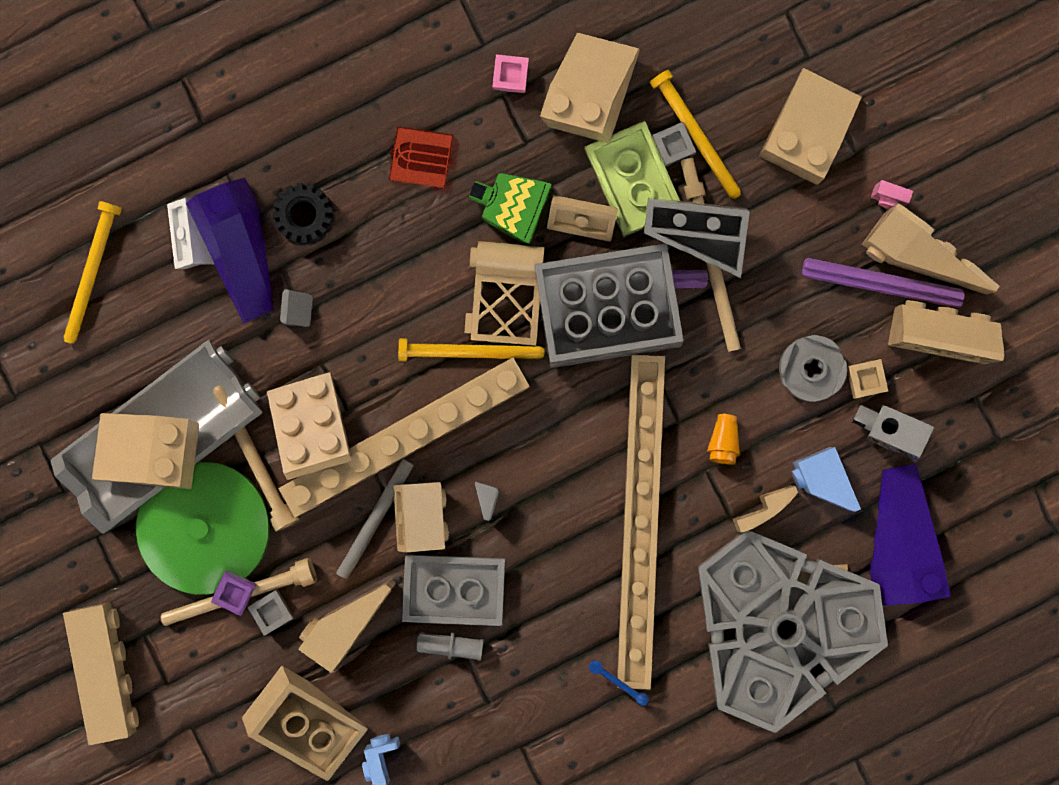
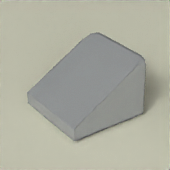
M284 290L282 293L281 323L289 326H310L312 295Z
M475 481L483 518L489 521L492 519L500 490L497 487Z

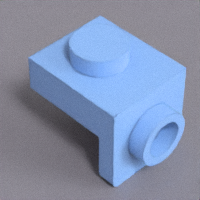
M384 734L370 739L371 744H368L364 749L366 761L362 762L363 773L366 782L372 781V785H388L390 778L383 753L398 749L400 745L399 737L390 738V734Z

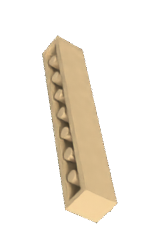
M514 357L351 447L352 461L299 476L278 489L294 518L299 517L530 388Z

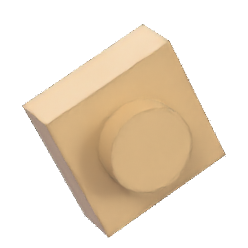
M881 359L847 366L853 399L888 392Z

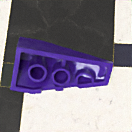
M246 178L223 183L192 197L186 202V206L243 324L274 310L260 208Z
M910 464L882 470L877 508L879 510L873 540L875 542L873 559L870 563L869 571L871 581L880 584L882 606L920 603L950 597L944 562L917 465Z

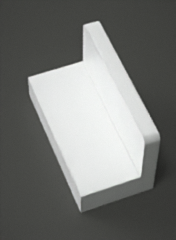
M183 198L167 204L175 269H188L198 265L214 264L186 206V202L191 198Z

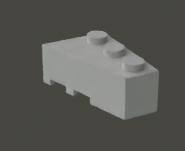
M648 197L644 233L741 278L750 210L747 208Z

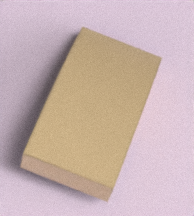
M790 485L761 495L760 499L763 509L733 519L737 532L743 533L774 517L798 493L796 486Z

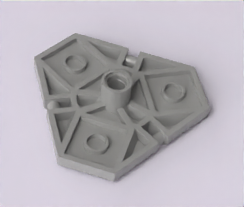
M748 530L740 533L698 566L706 630L711 634V643H708L716 705L718 710L776 733L827 694L824 691L826 686L832 682L836 685L841 683L886 648L888 641L880 584L817 559L813 561L808 559L805 553ZM801 570L811 574L807 585L797 581ZM784 620H790L794 625L792 634L786 638L780 637L777 632L779 624ZM734 628L735 639L725 640L723 630ZM817 664H820L824 672L814 678L810 670Z

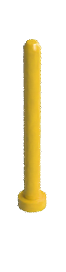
M669 69L662 72L649 83L653 89L659 87L681 123H684L688 134L728 196L733 200L741 195L740 188L671 83L670 79L673 75Z
M99 201L97 209L102 210L64 334V342L74 344L77 341L114 216H120L122 211L121 207Z
M399 338L398 358L401 362H407L408 357L511 359L514 357V359H542L544 357V348L541 346L408 344V339Z

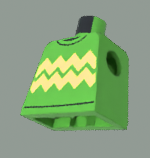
M499 173L494 187L475 181L469 200L486 206L482 215L483 221L521 244L530 245L550 194L552 184Z

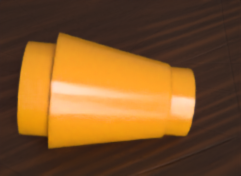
M718 414L707 452L710 453L709 460L711 462L735 464L736 457L740 456L737 416Z

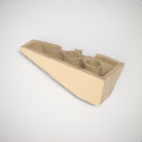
M900 203L882 215L862 243L868 249L866 253L879 263L885 261L888 264L986 295L996 292L1000 287L974 263L966 259L960 261L956 258V248L952 244L934 239L931 236L934 229Z

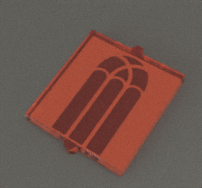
M397 126L394 148L389 152L392 156L389 180L446 189L449 166L453 164V160L450 157L454 135Z

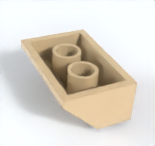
M907 300L905 305H899L894 309L888 346L979 364L995 363L1004 359L1001 323L991 322V316L971 313L970 317L958 315L959 310L954 308L938 307V311L925 309V303Z

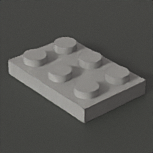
M406 554L402 622L502 626L505 558Z

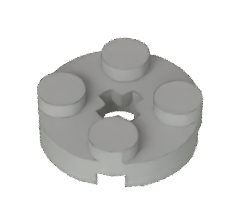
M811 335L800 338L790 344L781 356L779 362L780 381L783 387L797 399L807 402L827 399L839 391L844 384L847 375L846 360H844L837 344L826 337ZM814 359L818 361L817 367L821 369V373L814 374L810 378L807 376L808 371L804 369L805 363L810 364Z

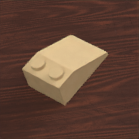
M577 33L550 84L540 115L542 120L550 128L610 144L639 55V48Z
M803 68L759 157L818 185L825 178L862 97Z
M101 413L92 479L191 490L200 423L184 418Z
M391 579L326 614L320 620L314 618L299 636L304 642L298 650L332 673L354 645L394 588L396 582Z
M284 666L279 668L242 717L248 737L326 781H329L368 730L366 725L312 683Z

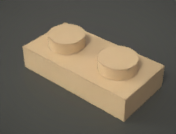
M553 195L547 229L611 242L618 208Z

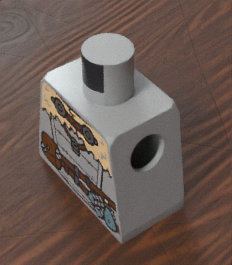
M860 405L852 422L870 431L867 437L868 440L913 462L920 458L934 429L929 424L884 405L879 413ZM886 422L892 424L895 428V433L887 434L883 432L882 424Z

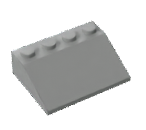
M666 243L535 264L550 368L668 350L682 346L684 340Z

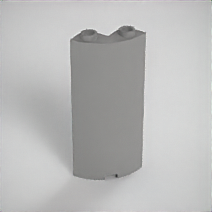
M208 339L111 414L184 418L200 423L195 457L196 464L263 412L256 402L261 398L249 382L244 384L230 366L233 359L223 346L216 348ZM218 385L224 388L227 395L228 403L226 407H223L218 402L213 393L214 387ZM98 423L50 461L55 477L77 497L81 514L104 534L165 487L93 480L92 474L99 429Z

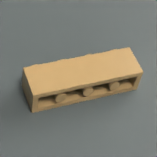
M111 602L64 612V622L88 744L94 745L130 737L137 732L136 727L139 725L137 709L131 706L129 694H132V681L129 674H125L123 661L126 660V650L123 642L118 640L116 629L119 628L120 621L117 610L112 609Z

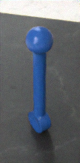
M592 660L590 662L589 669L592 673L601 674L636 699V703L639 706L648 704L649 697L647 694H639L602 668L599 660Z

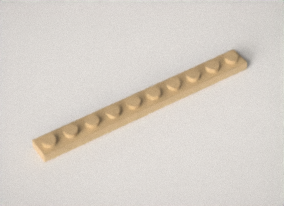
M631 355L617 678L632 689L651 690L665 356Z

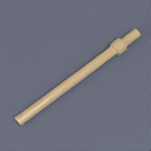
M693 157L681 160L686 186H684L686 199L693 203L705 204L703 196L706 195L703 182H699ZM706 262L728 352L739 350L741 346L721 268Z

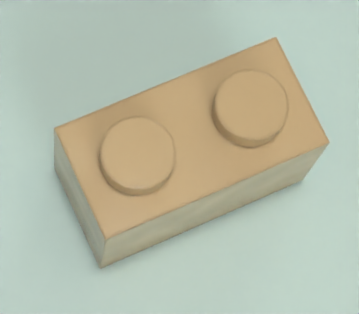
M441 482L393 485L397 551L407 553L445 549V542L448 541L449 531L447 523L443 522L446 493L443 488L441 489Z

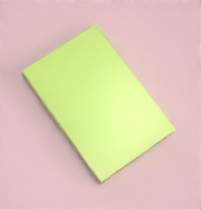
M645 121L613 134L610 144L597 141L585 146L584 149L609 206L618 208L616 222L623 238L644 230L648 197L680 201Z

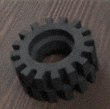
M297 183L295 187L290 185L286 187V192H280L278 195L279 200L277 202L274 201L273 204L275 212H272L275 226L280 233L289 241L304 246L305 244L313 245L316 244L317 240L320 239L322 241L325 239V234L331 232L332 222L335 221V216L333 215L334 207L326 194L312 184L304 185L303 183ZM301 202L311 203L316 209L314 222L306 227L297 226L291 217L293 208Z

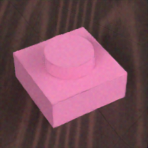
M496 54L492 89L525 93L529 58Z
M881 180L874 186L871 198L879 200L878 205L891 209L898 203L902 206L908 205L913 191Z

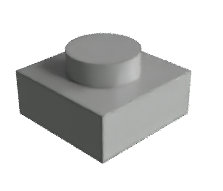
M683 122L652 136L665 167L696 153Z
M278 589L247 607L264 636L294 618L293 613Z

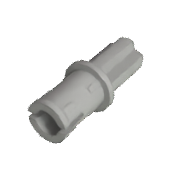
M422 632L418 635L417 651L445 655L450 660L451 656L481 661L484 639L455 637L454 633H451V636Z

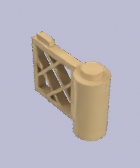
M478 241L477 248L471 247L470 267H476L473 313H466L464 332L471 333L470 340L536 346L540 297L535 264L543 263V246ZM482 281L495 282L504 292L491 305L481 296ZM502 283L515 285L507 290ZM519 285L534 286L533 300L524 308L510 294ZM508 296L519 309V312L504 323L493 308ZM480 302H482L487 308L481 314ZM533 305L531 319L525 311ZM490 311L502 326L492 335L479 334V319ZM521 314L531 324L530 338L516 337L508 327ZM505 329L510 336L498 334Z

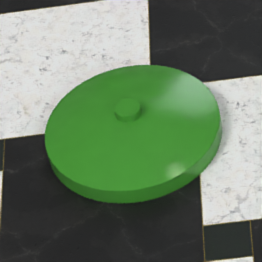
M197 462L194 465L191 490L165 487L139 507L136 521L137 543L146 565L165 584L190 594H214L226 570L246 579L260 564L269 543L270 515L261 492L243 473L220 463Z

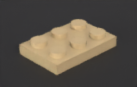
M330 372L267 391L283 473L287 480L352 461L336 388Z

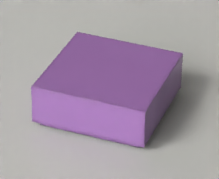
M226 570L211 603L242 616L257 584Z

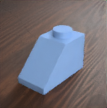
M828 447L793 462L795 470L791 471L798 489L804 488L805 493L848 511L856 512L861 510L835 447Z

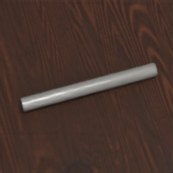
M402 459L337 570L336 574L346 580L349 578L394 501L393 485H401L405 482L414 466L412 463L405 459Z

